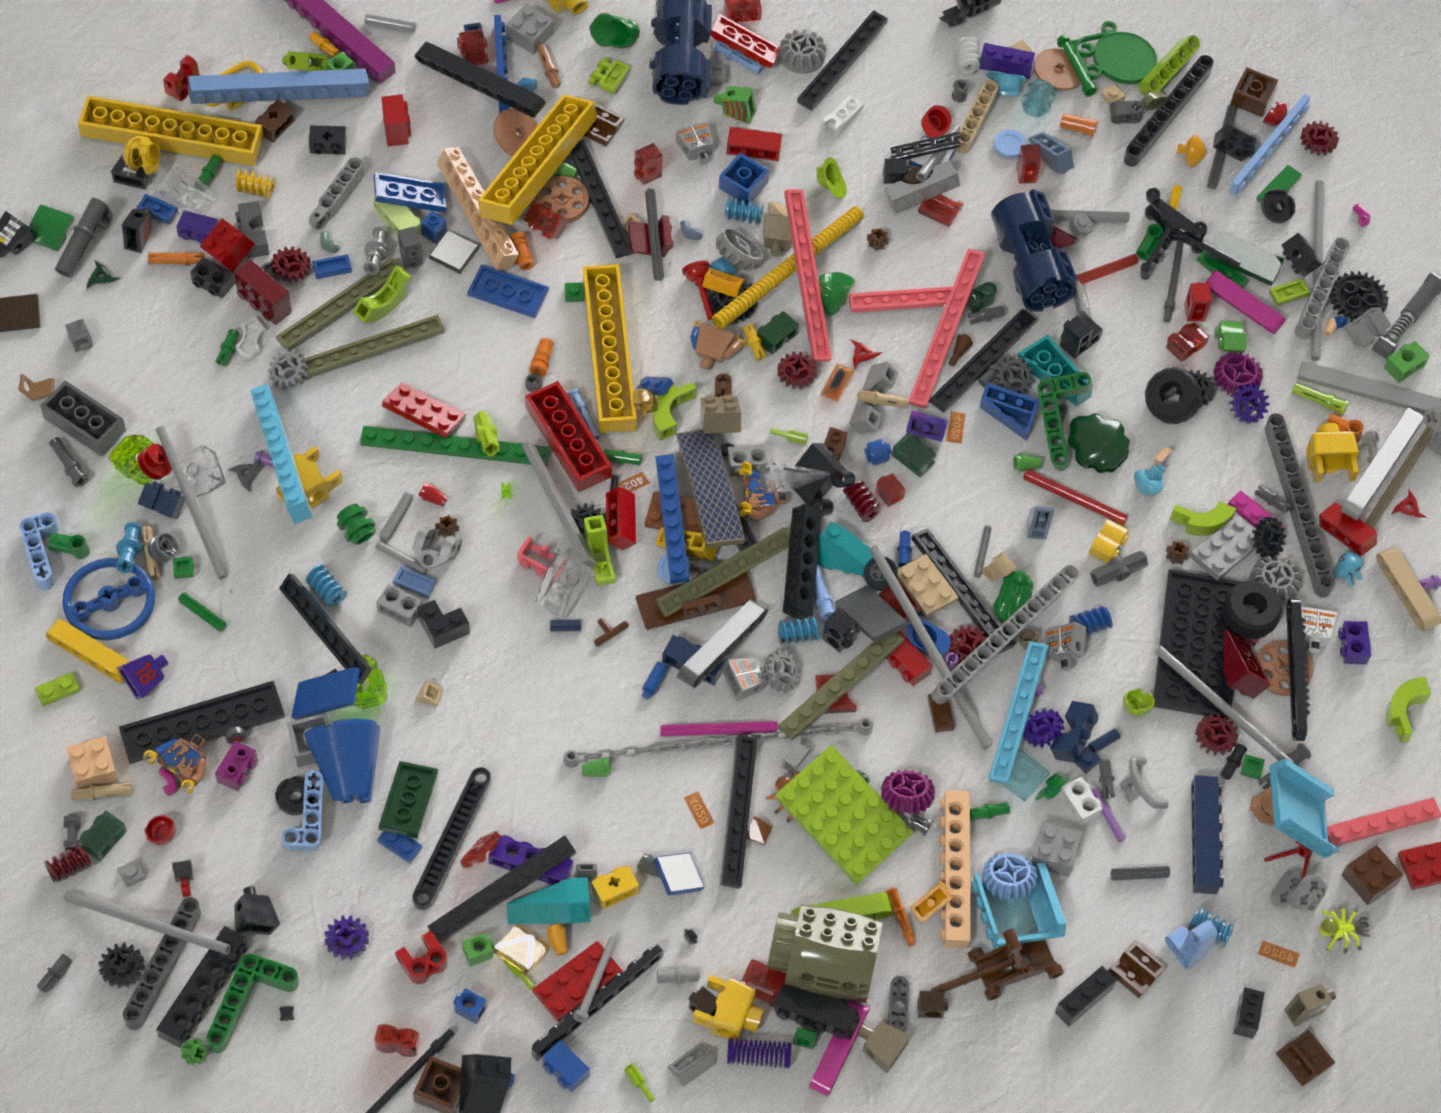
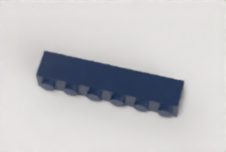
M1194 775L1191 782L1193 893L1217 895L1219 889L1223 888L1224 877L1220 875V869L1223 868V857H1220V851L1223 848V839L1220 838L1223 823L1222 820H1219V814L1222 812V802H1219L1222 785L1218 784L1217 776Z

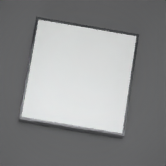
M447 230L429 254V259L461 274L478 251L479 245Z

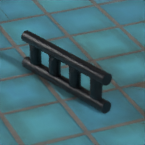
M960 132L890 147L891 154L896 153V155L890 156V158L907 160L961 147L960 140H955L961 138Z

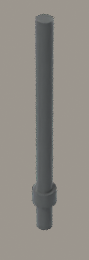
M1177 241L1168 296L1164 303L1165 314L1163 321L1166 323L1171 321L1172 312L1175 309L1174 298L1184 245L1182 241Z

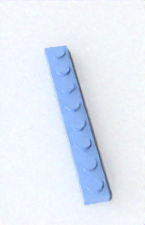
M1304 94L1240 171L1232 181L1229 193L1235 196L1239 190L1242 191L1245 188L1246 181L1254 177L1255 170L1263 166L1265 158H1269L1272 155L1274 147H1278L1281 144L1283 136H1287L1292 129V125H1296L1299 122L1301 114H1305L1310 107V104H1308L1310 100L1309 95Z

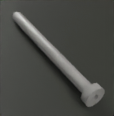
M614 935L609 937L581 1007L573 1015V1018L578 1022L586 1023L588 1020V1009L617 942V937Z

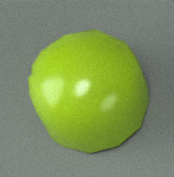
M1140 688L1129 690L1123 696L1124 709L1136 717L1145 716L1152 710L1155 704L1153 695L1150 692L1143 693Z

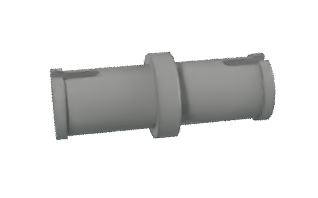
M679 967L675 968V970H657V983L676 982V984H681V982L699 981L698 968L680 969Z

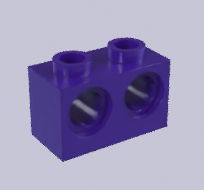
M1344 621L1342 627L1338 630V639L1342 643L1340 646V656L1343 657L1344 664L1367 665L1371 657L1367 621Z

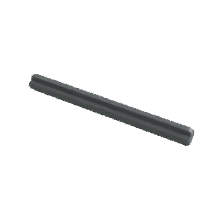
M1228 105L1222 127L1226 124L1233 125L1237 110L1235 105ZM1217 149L1207 187L1212 189L1217 187L1225 153Z
M648 188L645 191L653 277L655 281H662L664 269L656 192L654 189Z

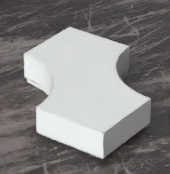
M256 316L240 325L243 336L240 342L235 345V351L245 363L261 354L258 341L266 333V328Z

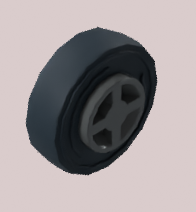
M884 557L897 578L898 569L895 563L888 557ZM874 558L870 559L863 571L867 585L878 591L889 589L890 586Z

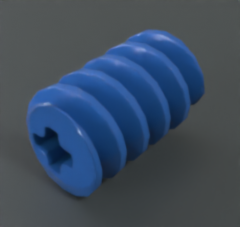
M1100 606L1098 609L1093 608L1091 611L1086 610L1084 613L1080 612L1069 617V623L1077 622L1085 626L1088 635L1092 634V628L1095 633H1098L1099 626L1102 631L1106 630L1105 624L1109 628H1113L1111 614L1104 606Z

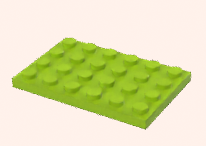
M832 745L774 796L856 886L914 833L893 809H888L887 803H884L878 793Z

